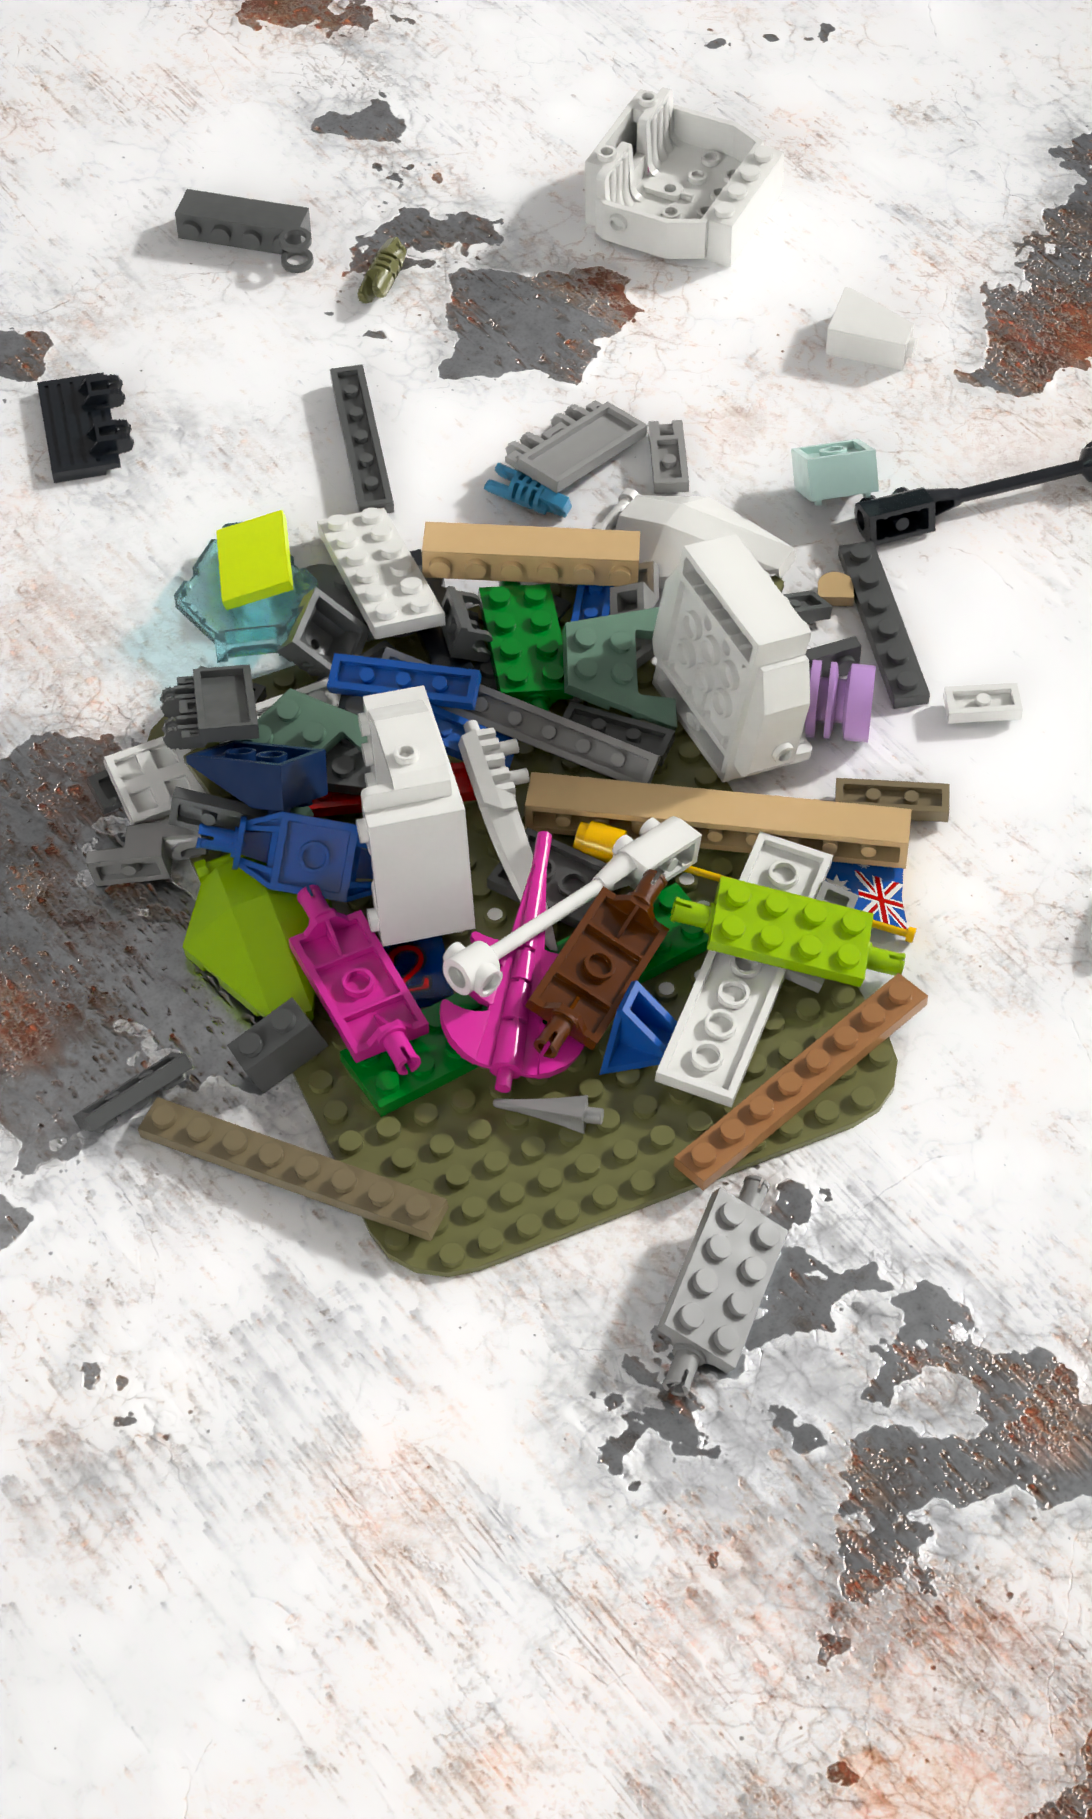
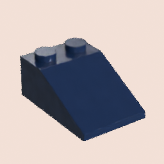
M233 740L186 756V763L249 807L267 810L268 815L281 811L291 813V808L313 805V800L328 795L326 749Z

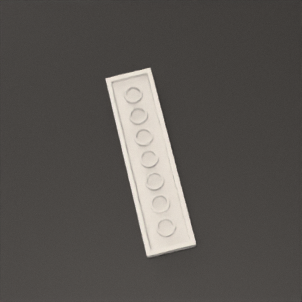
M760 831L739 880L815 899L831 867L833 855ZM709 950L656 1071L655 1081L732 1108L785 979L786 969Z

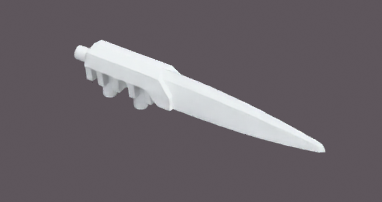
M470 720L463 726L466 734L461 736L458 746L492 843L521 902L532 867L533 854L518 812L515 785L530 782L527 768L509 771V768L505 766V756L519 753L516 738L499 742V739L496 738L494 727L480 729L476 720ZM550 926L545 930V944L550 950L557 951L553 927Z

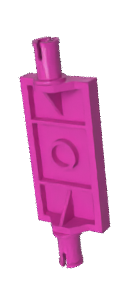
M309 885L313 893L312 897L307 888L304 887L297 894V900L309 917V924L303 933L289 938V946L355 1063L387 1051L398 1074H408L404 1066L405 1063H407L410 1071L414 1072L420 1066L421 1059L409 1041L428 1034L429 1023L376 934L370 931L369 923L361 910L349 915L339 913L336 909L329 907L319 886Z

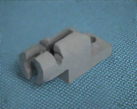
M169 818L159 822L129 825L126 828L125 846L123 848L87 851L86 865L96 886L170 879L172 860H184L207 855L209 849L196 848L198 837L210 839V836L200 835L198 831L169 825Z

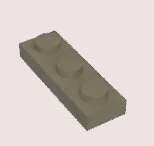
M836 778L835 802L912 809L911 820L948 822L950 784Z

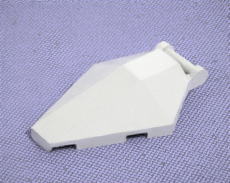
M626 488L619 495V502L605 519L592 527V529L614 530L615 528V530L640 531L639 563L654 561L659 566V589H664L665 581L679 566L683 546L735 533L744 545L751 550L754 558L764 571L769 574H776L777 577L782 578L793 565L796 558L795 548L710 496L640 495L636 490Z

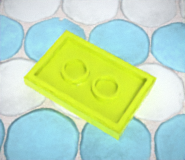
M282 510L216 530L221 598L226 610L293 590L287 520Z

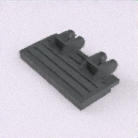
M250 664L193 669V676L177 677V686L173 688L170 686L169 688L165 687V690H162L160 697L162 706L160 708L164 717H168L167 720H164L165 722L162 727L164 732L163 741L167 748L175 750L177 748L179 750L204 748L209 742L259 738Z

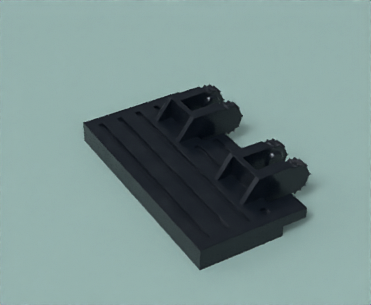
M104 372L37 382L54 483L107 475L106 470L121 468L119 454L132 450L134 439L130 436L131 424L124 419L112 420L110 410L124 405V400L126 399L125 394L121 391L123 382L119 375H104Z

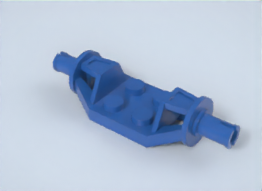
M284 811L247 820V816H241L239 827L235 826V830L200 823L198 834L211 836L214 839L198 837L196 848L231 853L230 857L234 858L233 870H238L239 867L268 889L298 894L300 890L306 887L310 896H313L309 885H317L325 899L340 902H350L372 895V881H356V878L374 879L371 855L366 850L368 849L366 843H360L356 824ZM240 855H244L265 862L266 866L240 857Z

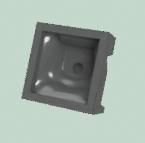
M315 587L303 596L297 611L299 616L294 621L287 640L276 651L289 662L293 661L294 664L306 671L310 676H319L317 679L319 681L325 677L329 678L334 653L361 655L370 634V629L332 598Z

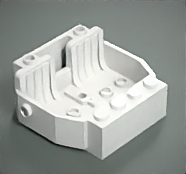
M662 87L658 93L639 89L585 161V223L596 226V233L606 241L665 259H704L731 268L782 194L784 152L763 145L764 141L739 123L673 105V91L671 89Z
M736 533L683 546L679 566L665 581L652 637L653 654L657 658L652 684L661 697L676 699L678 721L722 782L741 777L744 778L805 761L810 758L812 752V745L806 739L803 728L810 706L809 659L805 654L812 632L808 624L800 618L791 606L788 598L774 584L769 573L764 571L754 558L751 550L744 545Z
M422 685L363 696L364 712L358 713V722L362 737L367 736L368 743H362L361 748L364 764L366 767H371V772L365 773L366 788L361 791L363 818L356 819V826L360 843H366L372 861L374 880L371 883L374 908L367 909L370 931H377L378 939L384 947L476 929L465 807L425 687Z

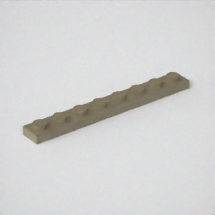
M159 1097L155 1099L138 1127L141 1138L428 1241L432 1240L449 1208L447 1199Z

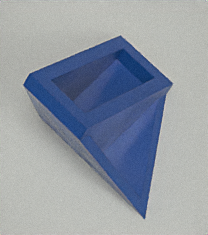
M637 980L631 981L616 1011L599 1075L659 1065L677 1025V1021Z

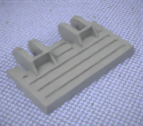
M595 400L586 406V410L578 407V405L571 404L564 411L565 415L557 413L550 420L552 427L543 432L541 437L531 432H526L519 439L520 443L516 442V440L508 443V446L505 448L507 453L505 462L555 493H558L644 438L647 434L648 425L608 401L601 404Z

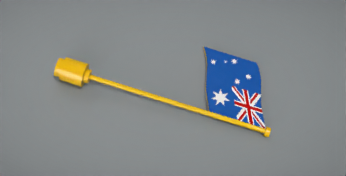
M581 821L575 835L573 848L608 863L613 857L612 849L614 844L621 836L627 835V831L596 821H591L590 824ZM832 862L825 881L859 895L854 909L874 914L872 928L906 937V942L913 943L917 928L907 927L902 901L903 869ZM690 866L683 871L719 882L721 876H724L694 866Z

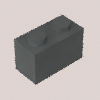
M291 997L227 1046L245 1073L263 1093H266L329 1045L310 1018Z

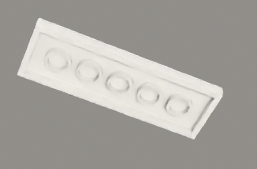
M384 507L367 508L362 512L348 515L336 514L328 519L317 521L318 534L375 640L445 625L444 610Z

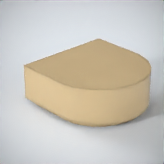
M829 572L820 577L817 594L832 606H853L854 586L848 575L841 572Z

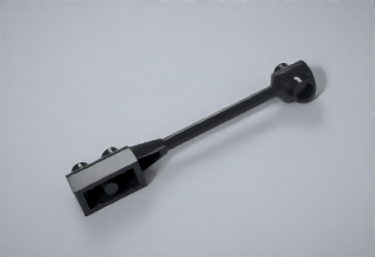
M1092 441L1081 450L1079 460L961 489H925L921 487L909 490L906 487H900L891 495L876 498L874 495H871V498L863 497L860 502L855 504L854 508L858 530L866 542L873 541L876 546L936 531L935 517L961 505L963 502L1082 474L1088 482H1092Z

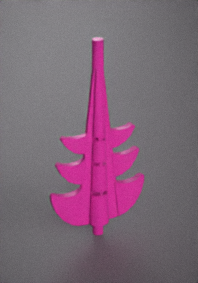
M547 831L537 833L532 867L511 933L546 911L547 866L552 841V834ZM545 930L499 959L503 978L498 988L491 995L483 998L475 991L468 994L476 1002L488 1007L486 1011L464 1009L446 999L442 1000L440 1004L441 1027L449 1045L466 1061L490 1069V1072L496 1076L495 1090L501 1093L510 1092L512 1080L520 1076L542 1079L550 1078L565 1071L578 1059L584 1048L583 1044L568 1036L561 1046L558 1055L555 1058H547L543 1055L551 1044L549 1041L540 1053L536 1051L533 1045L535 1039L539 1037L546 1025L543 1023V1018L524 1006L558 956L557 953L545 950ZM474 931L470 937L471 943L483 941L489 946L499 941L477 931Z

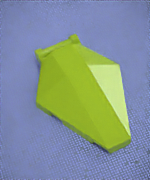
M231 853L205 862L204 858L193 862L201 885L182 946L185 956L202 971L208 970L218 979L221 987L257 1017L259 1015L263 1018L292 997L312 1021L314 1019L313 1012L316 993L289 946V938L303 933L308 927L310 920L302 905L299 904L297 894L268 889L239 867L238 870H233L234 858L230 857ZM240 855V857L266 866L265 862L244 855ZM325 899L329 907L332 908V901Z

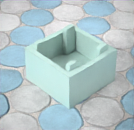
M859 439L791 448L795 490L809 501H813L816 506L822 505L821 500L863 494L864 498H871L872 492L879 491L876 450Z

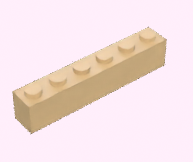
M425 522L422 545V574L424 578L599 586L638 583L640 531Z

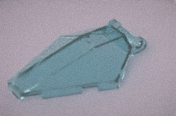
M241 522L227 523L223 525L222 528L235 525ZM217 539L210 540L192 567V578L190 581L182 582L174 594L175 607L215 644L217 663L228 662V658L277 653V649L287 640L292 625L299 616L297 611L303 596L313 588H318L317 579L305 567L299 569L294 564V557L291 554L293 590L226 610L221 598Z

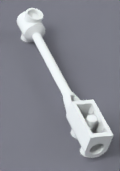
M675 816L669 817L662 823L655 818L648 819L640 829V837L633 840L628 835H623L616 841L612 849V859L595 875L590 883L491 946L483 941H475L467 947L463 946L460 942L450 945L443 956V973L448 984L461 995H468L472 991H475L483 998L491 995L498 988L503 978L499 959L597 897L603 886L610 891L626 886L635 889L642 879L644 872L649 869L658 871L651 881L652 885L655 884L661 874L669 881L697 862L702 834Z

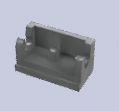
M448 586L441 604L445 612V625L441 626L450 657L489 663L491 652L487 650L484 641L492 642L493 637L488 631L480 629L478 613L467 610L465 603L480 604L479 597L474 593L458 591L455 587Z

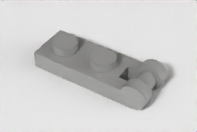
M672 420L671 424H659V421H648V440L654 493L689 492V476L682 420Z

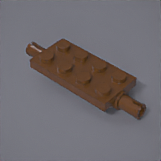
M646 870L634 891L626 895H616L603 886L524 1007L548 1021L533 1044L536 1051L540 1053L548 1041L551 1043L543 1055L544 1057L555 1058L568 1036H571L593 1051L615 1017L616 1011L631 981L639 979L670 929L659 923L653 913V904L667 885V880L662 874L654 885L651 884L658 871Z

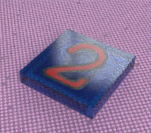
M442 935L383 947L419 1008L429 1007L454 994L443 973L445 949Z

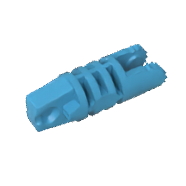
M498 463L494 471L502 478L511 481L509 486L489 479L484 486V489L492 494L528 509H533L535 512L543 515L550 512L566 518L572 508L569 497L559 492L555 493L523 472L502 463Z

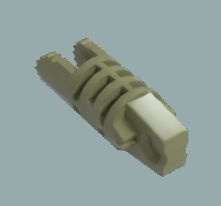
M397 236L388 239L383 244L367 270L357 293L359 301L362 303H370L376 296L377 298L386 297L395 282L407 253V249L401 244Z

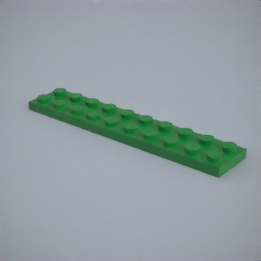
M677 882L664 888L653 904V913L656 920L670 930L637 980L640 984L708 950L709 936L703 932L704 928L670 921L675 897L692 901ZM570 936L556 943L557 951L550 950L548 947L545 950L559 954ZM455 993L445 998L454 1005L468 1010L486 1011L488 1008L476 1002L469 995ZM442 1000L422 1010L429 1023V1033L409 1041L421 1059L420 1066L414 1072H411L407 1063H405L404 1066L408 1074H398L387 1051L355 1063L347 1048L340 1051L341 1062L381 1117L480 1067L463 1059L449 1045L440 1021L439 1013ZM543 1020V1023L546 1025L548 1021Z

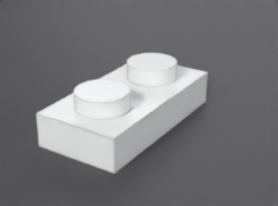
M1018 683L944 687L943 699L948 724L1022 720L1023 707Z

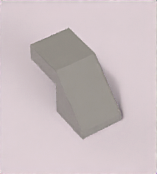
M654 561L639 563L638 583L610 588V615L649 609L655 606L659 600V566Z

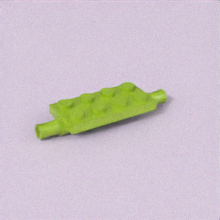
M721 876L717 885L714 903L711 902L709 906L680 899V897H675L670 921L704 928L703 932L709 936L708 950L861 987L865 980L866 969L895 976L898 973L902 974L905 961H903L906 958L905 953H897L872 946L870 937L873 913Z

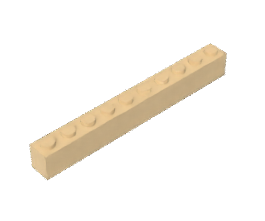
M531 772L525 802V829L528 827L537 832L547 831L552 834L575 836L581 821L589 824L591 821H596L626 830L627 835L635 840L640 837V829L648 819L655 818L662 823L669 817L675 816L702 834L700 848L751 853L761 831L833 855L832 862L906 869L912 809Z

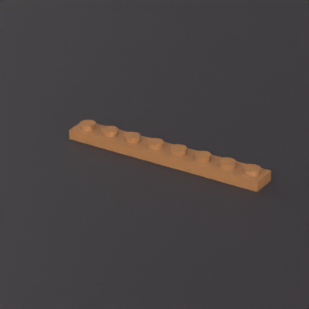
M900 973L895 975L674 1157V1166L703 1191L922 1010L927 1005L928 995Z

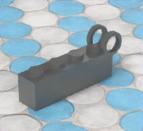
M187 189L175 211L178 238L281 254L282 267L291 273H302L313 266V254L308 250L312 244L310 214L307 207ZM295 255H301L308 259L300 265H293L287 262L290 257Z

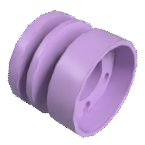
M813 660L810 669V706L804 724L806 737H815L816 722L823 721L825 722L824 738L826 739L830 738L834 723H842L844 740L868 743L876 666L852 663L847 679H839L837 662H831L830 676L826 678L821 677L822 660Z

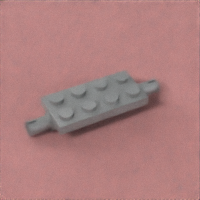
M746 1176L738 1198L721 1187L711 1194L656 1329L671 1338L674 1358L662 1386L666 1391H669L671 1385L675 1384L671 1391V1394L684 1397L689 1394L698 1366L703 1364L714 1365L725 1373H729L736 1368L783 1247L788 1230L760 1213L765 1196L770 1189V1184L766 1180L763 1181L761 1188H758L762 1179L760 1176Z

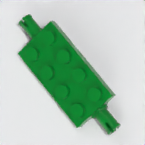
M498 581L499 586L479 587L478 597L481 602L479 606L484 630L488 631L493 637V641L487 642L491 652V663L497 691L546 711H549L551 705L559 699H573L572 695L564 693L563 641L550 584L521 585L520 582Z

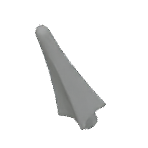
M588 1095L545 1099L497 1098L493 1101V1106L496 1108L533 1116L585 1134L587 1123L602 1125L604 1118L603 1108L588 1107Z

